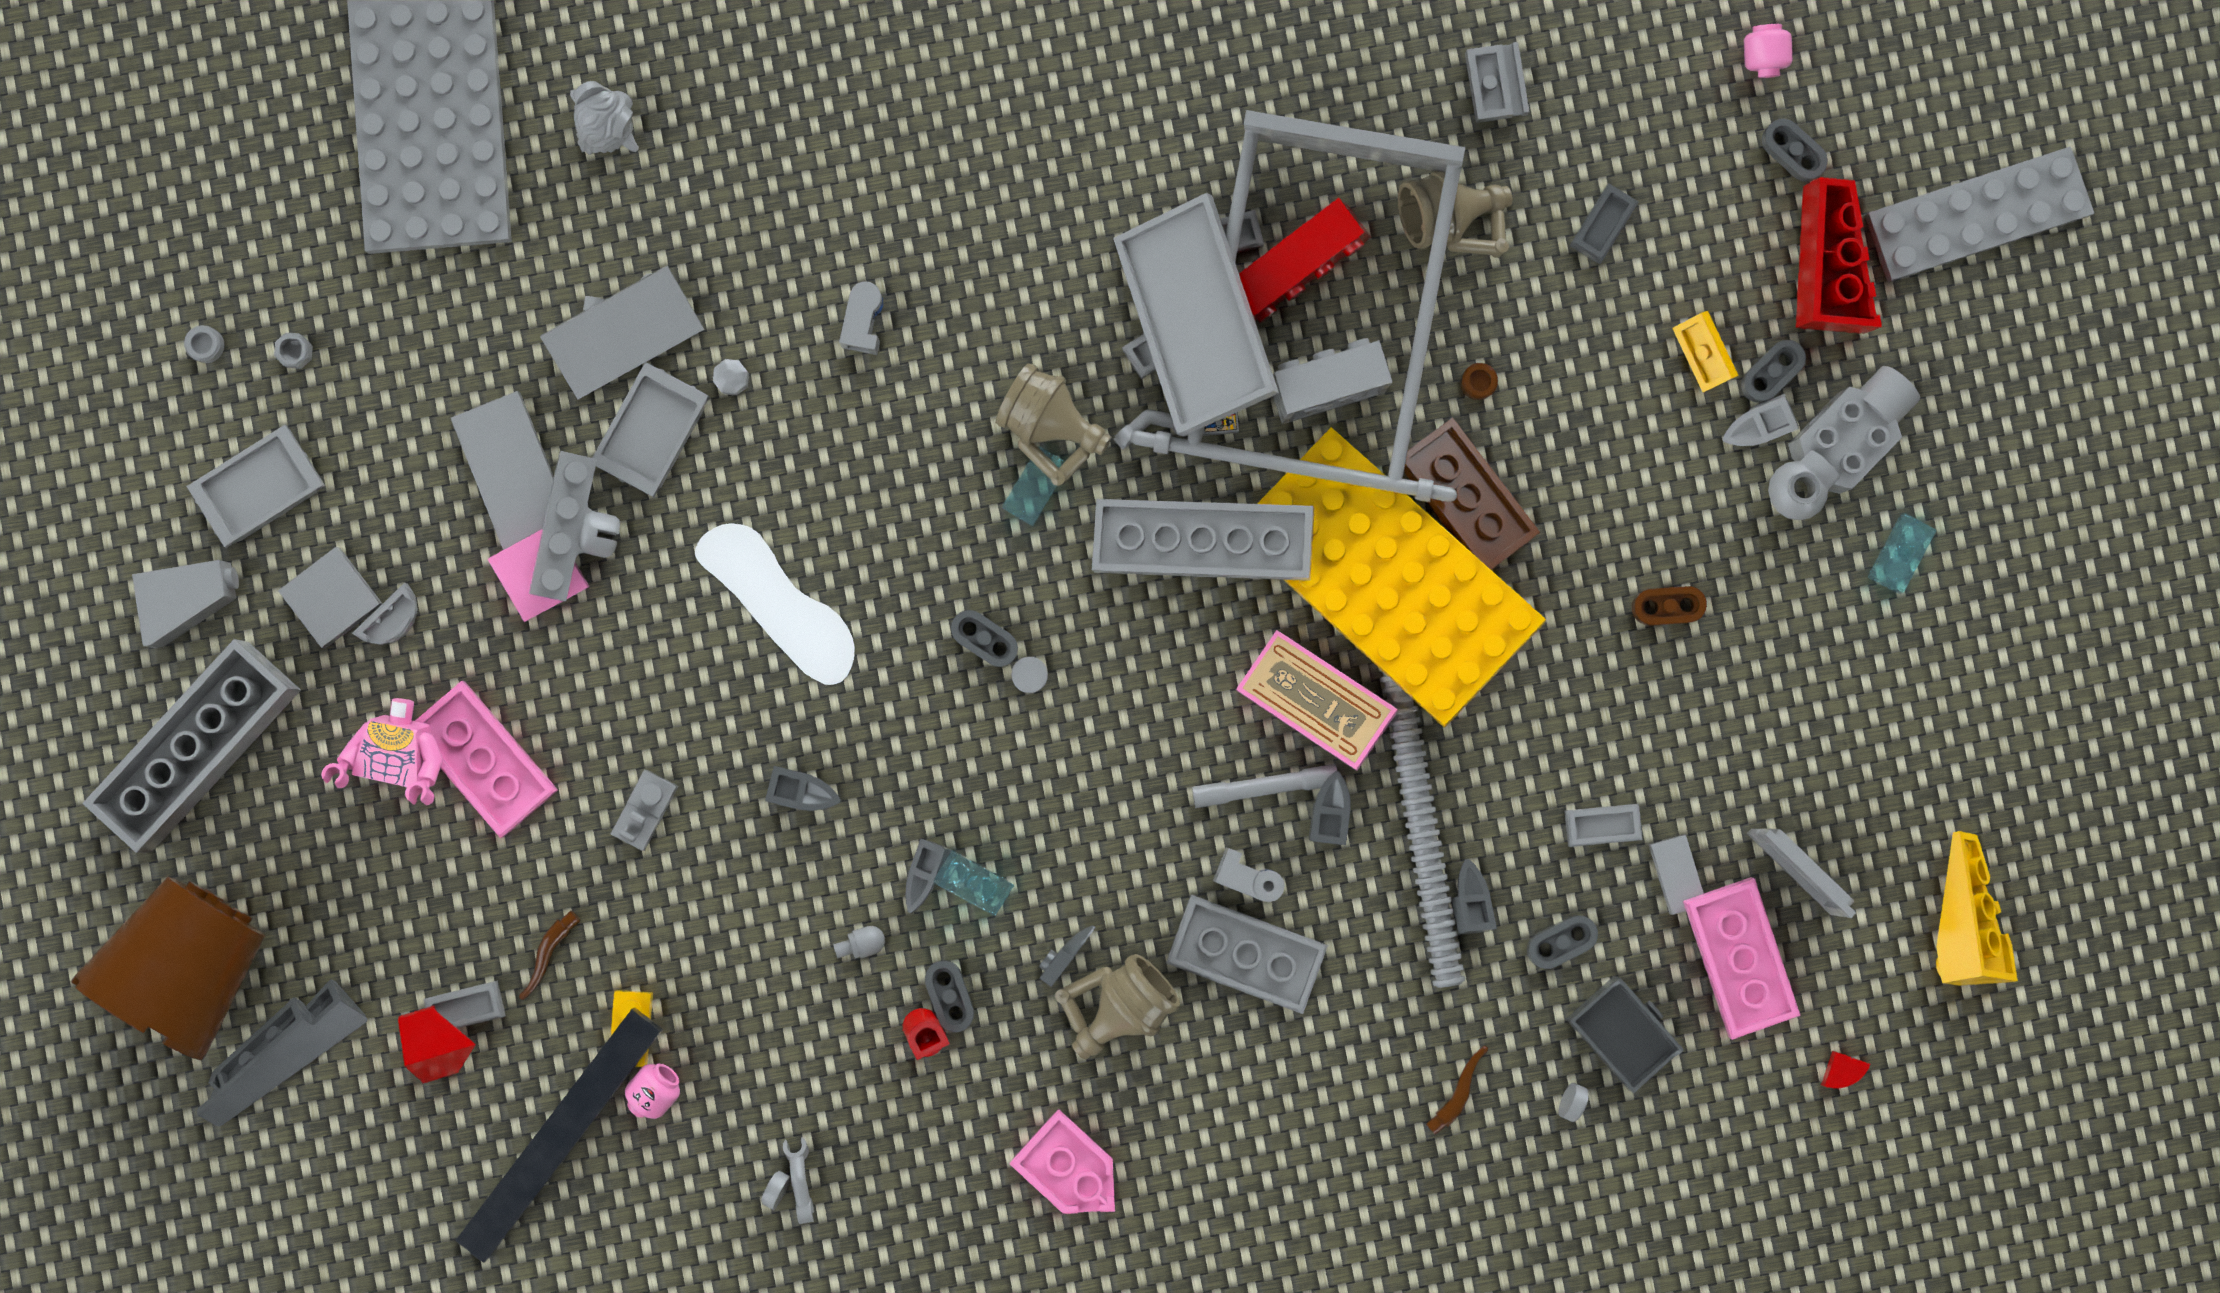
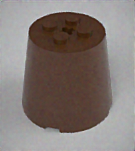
M168 876L77 972L71 983L76 985V989L87 998L142 1033L149 1027L166 1036L162 1042L164 1045L191 1058L203 1060L265 935L250 924L253 918L237 908L227 905L216 894L207 889L204 890L191 881L185 885Z

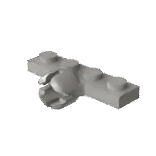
M564 451L559 452L529 594L565 602L577 555L585 553L606 558L614 553L617 541L597 537L598 532L610 535L619 534L620 520L616 516L592 511L588 507L597 459Z

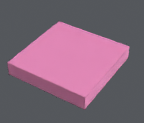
M543 529L488 558L489 563L524 622L562 602L529 594ZM576 562L574 563L567 599L589 587Z

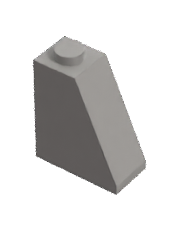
M215 560L132 574L143 646L150 648L164 647L235 600V589L239 587L237 571L231 566V563Z

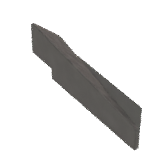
M332 979L325 984L306 1006L303 1002L293 997L213 1070L208 1083L214 1090L211 1097L201 1107H198L197 1115L216 1126L224 1125L367 1022L366 1015L338 983Z

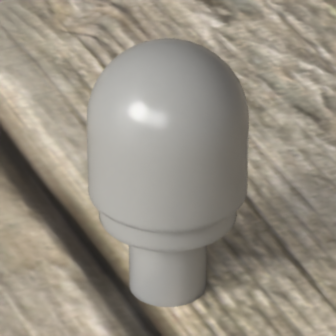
M866 926L853 930L852 933L847 934L849 940L833 944L837 958L853 954L855 959L859 957L862 959L880 952L884 947L885 937L879 928Z

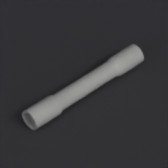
M1335 764L1306 768L1293 773L1230 783L1219 782L1192 787L1195 808H1201L1251 797L1301 789H1319L1327 778L1337 771Z

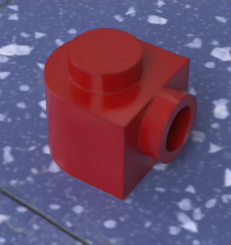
M919 1008L911 1011L905 1017L902 1025L903 1032L916 1060L933 1056L940 1052L943 1047L950 1044L933 1011Z

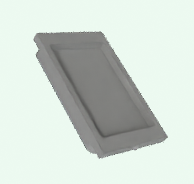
M645 362L592 457L597 459L596 467L619 478L621 482H626L655 497L702 415L709 396L697 390L695 386H690L665 373L663 369H658Z
M285 424L186 487L212 526L214 533L218 536L223 546L227 548L235 542L242 541L315 495L325 484L309 461L307 454Z
M1752 828L1747 833L1830 915L1852 918L1856 914L1850 907L1854 900L1780 829Z

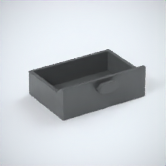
M1616 976L1607 981L1566 1018L1576 1032L1632 1093H1635L1671 1059L1684 1051L1659 1022L1664 1016L1650 1000L1643 1004L1626 983Z

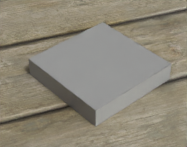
M339 547L333 548L278 590L316 642L324 649L383 604Z

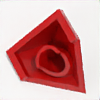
M435 1006L398 1017L404 1065L423 1084L459 1073L476 1045L439 1014Z

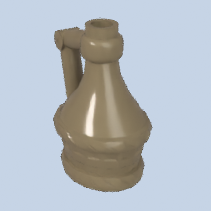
M1433 171L1429 176L1419 181L1407 180L1400 185L1398 192L1400 220L1409 242L1416 248L1426 249L1432 244L1445 172ZM1458 183L1447 240L1449 251L1492 255L1495 258H1499L1508 251L1509 243L1506 241L1505 215L1503 212L1505 208L1512 205L1513 201L1512 192L1508 186L1493 184L1486 186L1482 190L1472 189ZM1486 212L1491 214V240L1462 238L1469 225L1478 216Z
M1027 363L1005 396L995 423L999 427H1008L1020 438L1018 440L1019 449L1054 485H1064L1089 458L1090 453H1097L1102 456L1112 437L1106 434L1103 427L1098 424H1089L1080 415L1073 404L1064 376H1053L1039 372L1036 365ZM1067 440L1078 443L1081 447L1058 467L1034 443Z
M1138 954L1127 957L1125 965L1115 971H1112L1109 967H1102L1059 989L1055 993L1056 1001L1061 1004L1073 1030L1078 1033L1076 1040L1072 1043V1047L1085 1060L1090 1056L1098 1055L1104 1049L1105 1043L1114 1038L1125 1035H1147L1151 1037L1158 1034L1160 1026L1167 1015L1177 1011L1180 1007V1000L1168 980L1155 966ZM1101 985L1099 1008L1090 1027H1087V1023L1074 998Z

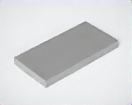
M668 265L540 335V338L576 398L580 399L703 331L704 328Z
M515 391L451 417L450 419L503 550L543 529L554 475L521 393Z
M1191 894L1166 963L1303 1014L1328 945Z

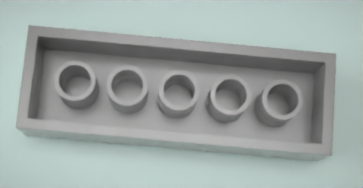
M234 639L82 804L134 852H153L301 689L249 642Z

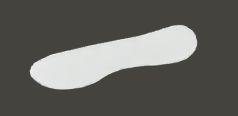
M731 523L715 527L701 537L695 548V556L699 563L736 595L772 640L806 675L825 685L840 683L848 676L854 660L855 647L847 625L829 606L804 595L795 588L759 533L748 526Z

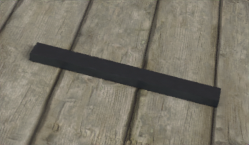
M635 1007L630 1010L455 1240L483 1263L490 1258L663 1031L660 1026Z

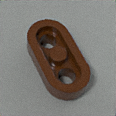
M1692 586L1648 589L1637 594L1632 602L1633 616L1639 623L1646 626L1691 623L1699 620L1707 608L1704 594ZM1682 599H1687L1691 603V609L1688 612L1683 611L1680 607ZM1647 601L1655 605V612L1652 615L1647 614L1644 610V605Z

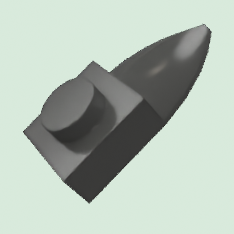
M774 766L765 801L798 810L816 811L839 804L841 799L828 784L810 774Z
M1335 771L1327 778L1317 795L1315 803H1313L1309 831L1310 841L1346 845L1351 800L1347 784L1339 771Z
M920 838L906 882L905 895L907 911L909 913H913L925 902L935 884L943 886L955 852L954 850Z
M1465 859L1458 877V896L1452 898L1458 934L1490 932L1497 929L1489 889L1476 865L1470 859Z
M1092 925L1078 932L1058 953L1051 949L1039 965V968L1044 971L1040 979L1052 987L1096 927Z

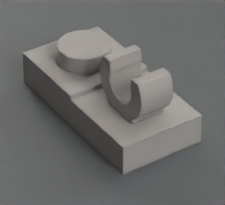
M644 770L611 835L645 851L679 786L648 770Z

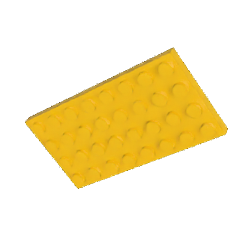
M1332 427L1300 459L1384 475ZM1286 473L1257 503L1314 507L1310 581H1284L1444 728L1546 622V619L1407 494Z

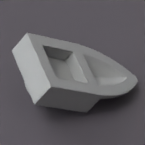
M1782 394L1750 407L1748 412L1741 415L1731 424L1722 439L1723 442L1732 445L1754 446L1799 429V425L1786 395Z

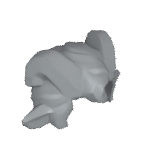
M596 81L585 82L576 90H570V96L575 102L574 121L578 137L577 143L580 146L581 152H586L588 155L598 152L606 153L607 151L611 153L622 145L631 152H636L639 149L632 135L633 112L630 108L633 102L628 94L621 91H611Z

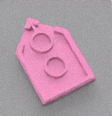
M1058 1109L1009 1164L1063 1214L1097 1211L1115 1212L1113 1158Z

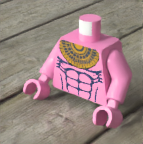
M395 698L391 701L390 716L382 715L364 723L337 758L339 764H328L324 767L321 774L322 779L328 783L333 775L340 773L335 781V785L337 788H344L349 782V776L346 773L349 769L352 770V775L407 787L405 796L413 805L416 804L417 797L422 793L421 802L425 805H430L434 801V794L429 788L434 786L443 757L435 738L432 736L431 726L412 721L414 701Z

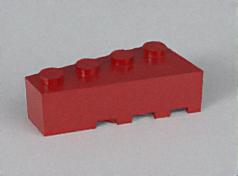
M1819 177L1803 186L1796 328L1865 334L1882 328L1880 314H1876L1874 297H1876L1874 282H1870L1867 261L1870 260L1867 246L1864 247L1861 234L1863 222L1855 180Z
M1338 197L1239 273L1254 320H1258L1259 323L1266 321L1277 312L1276 305L1286 298L1288 301H1291L1306 290L1304 285L1314 278L1319 280L1336 267L1335 263L1345 256L1350 257L1365 245L1364 243L1372 238L1346 202Z

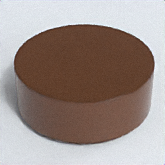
M1472 364L1462 374L1460 381L1462 391L1473 400H1484L1490 397L1498 385L1497 373L1488 364Z

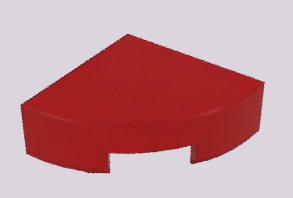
M1832 1051L1821 1085L1828 1088L1851 1086L1866 1074L1870 1064Z

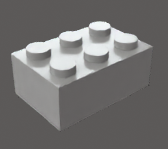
M1368 338L1349 343L1347 345L1348 349L1336 354L1334 349H1328L1314 354L1313 360L1300 364L1299 360L1296 359L1278 365L1279 370L1274 372L1273 377L1279 393L1274 395L1273 398L1282 425L1384 394L1392 384V378L1380 340L1370 343Z

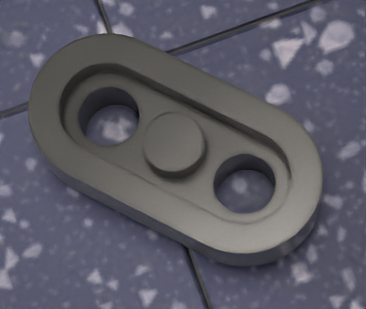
M1788 119L1775 120L1763 132L1762 144L1766 152L1796 179L1804 182L1813 181L1826 170L1828 158L1824 149L1793 121ZM1775 135H1781L1785 140V144L1778 145L1774 140ZM1801 159L1809 160L1811 169L1803 168Z
M1782 340L1772 346L1744 374L1741 381V389L1745 397L1756 403H1763L1773 398L1804 367L1806 355L1802 346L1793 340ZM1780 354H1784L1789 358L1788 366H1784L1779 362ZM1755 379H1759L1764 383L1763 391L1755 389Z
M965 610L957 614L953 619L951 632L954 639L992 666L1005 667L1015 660L1018 654V645L1015 638L982 614L973 610ZM969 622L977 626V631L972 636H967L963 632L964 625ZM1002 642L1007 646V651L1004 655L997 656L994 654L993 647L996 643Z
M1570 916L1533 935L1527 944V955L1530 961L1540 968H1555L1590 950L1598 939L1597 927L1591 919L1585 916ZM1579 926L1583 930V936L1579 940H1574L1571 936V931ZM1543 943H1548L1551 947V952L1543 957L1539 953V947Z
M940 960L933 963L926 972L925 984L937 1019L945 1030L961 1032L970 1026L974 1018V1007L961 970L955 963L949 960ZM942 971L948 972L951 976V981L947 985H942L937 980L938 974ZM951 1007H960L963 1011V1016L960 1019H953L949 1014Z

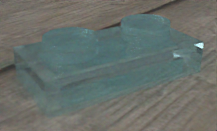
M1907 513L1900 514L1868 578L1898 594L1904 593L1937 530Z
M954 850L951 851L933 880L938 886L994 916L997 915L1014 887V884Z

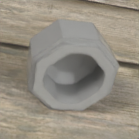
M285 333L275 341L274 356L287 368L302 369L312 360L313 346L300 333Z
M725 359L714 368L713 382L723 394L737 396L748 387L749 372L739 360Z

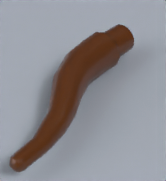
M570 910L561 920L557 919L544 934L537 949L534 973L528 986L519 995L520 1000L526 999L535 990L546 973L554 949L571 933V929L581 921L573 911Z
M1482 1046L1470 1058L1460 1075L1452 1098L1435 1112L1436 1115L1426 1123L1435 1135L1445 1126L1449 1127L1461 1114L1469 1098L1474 1070L1479 1059L1487 1053V1046Z

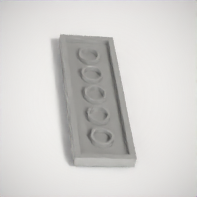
M2070 146L1869 212L1865 215V219L1889 283L2089 217L2095 213Z
M1096 499L1092 571L1094 573L1310 581L1314 507L1302 505Z

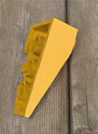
M1962 831L1953 832L1936 946L1938 954L1936 959L1937 972L1941 977L1942 983L1959 986L2016 982L2018 979L2011 940L2008 933L2001 934L1996 919V914L2001 913L1999 902L1993 900L1986 887V884L1990 882V874L1978 836Z

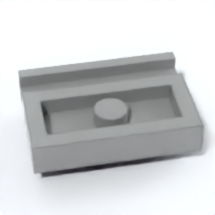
M1518 42L1503 46L1500 44L1467 49L1465 58L1476 123L1507 119L1519 115L1527 116L1529 106Z

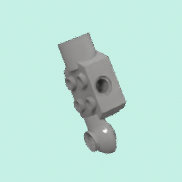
M1882 366L1860 389L1848 387L1837 393L1788 443L1791 457L1794 461L1787 462L1776 469L1770 479L1768 489L1770 501L1777 512L1789 519H1809L1821 511L1827 502L1828 491L1841 494L1853 489L1902 438L1898 422L1920 401V395L1914 385L1895 369ZM1796 480L1802 481L1807 486L1808 493L1806 498H1800L1795 493L1794 484Z

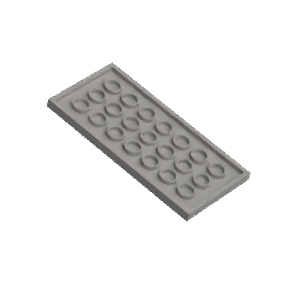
M347 0L365 251L368 254L512 242L494 0Z

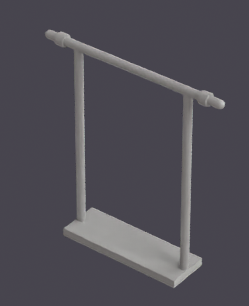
M1246 110L1244 119L1245 135L1226 230V238L1234 261H1236L1258 141L1445 172L1388 476L1201 442L1204 427L1188 434L1187 439L1172 437V433L1158 430L1156 434L1134 431L1131 434L1132 443L1154 448L1153 452L1168 454L1169 451L1413 495L1416 496L1415 500L1430 502V499L1453 502L1457 498V492L1454 488L1435 485L1433 480L1419 478V481L1402 478L1465 147Z

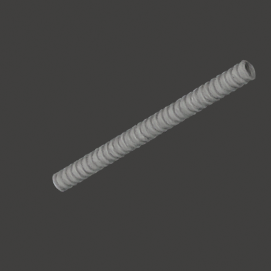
M1383 672L1380 682L1385 684L1382 693L1387 695V699L1384 701L1398 709L1388 727H1392L1393 733H1390V738H1394L1395 744L1391 746L1392 750L1396 749L1397 755L1393 757L1394 761H1398L1399 766L1395 767L1396 772H1400L1401 778L1397 779L1398 783H1402L1403 788L1399 792L1401 795L1404 794L1405 799L1401 801L1402 806H1406V811L1403 812V815L1408 817V822L1405 823V826L1410 828V834H1407V838L1412 840V845L1409 846V850L1414 851V856L1411 857V861L1416 863L1413 873L1418 874V878L1415 879V884L1420 886L1417 895L1422 897V901L1419 902V907L1424 909V912L1421 913V918L1426 920V923L1423 924V929L1428 932V935H1425V940L1429 941L1430 944L1427 947V952H1431L1432 957L1429 958V963L1433 964L1434 967L1430 971L1436 978L1432 982L1433 986L1438 988L1456 986L1465 981V976H1462L1460 972L1464 968L1458 961L1462 957L1461 953H1457L1456 948L1460 947L1459 942H1455L1454 938L1458 935L1457 931L1453 930V925L1456 922L1455 919H1451L1450 915L1454 911L1453 908H1449V903L1452 902V899L1447 897V891L1450 888L1448 885H1445V880L1448 879V876L1443 874V869L1446 868V865L1441 863L1444 853L1439 852V846L1442 845V842L1437 840V835L1440 834V830L1435 828V824L1438 823V819L1433 817L1436 807L1431 805V801H1434V796L1429 794V790L1432 789V785L1427 782V779L1430 778V773L1425 771V768L1428 767V762H1424L1423 756H1426V751H1422L1421 745H1424V740H1420L1419 736L1422 733V728H1418L1417 725L1421 721L1420 717H1416L1415 713L1419 709L1418 706H1414V699Z

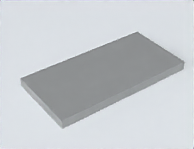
M1208 193L1200 195L1113 238L1178 435L1185 436L1279 393L1212 195Z

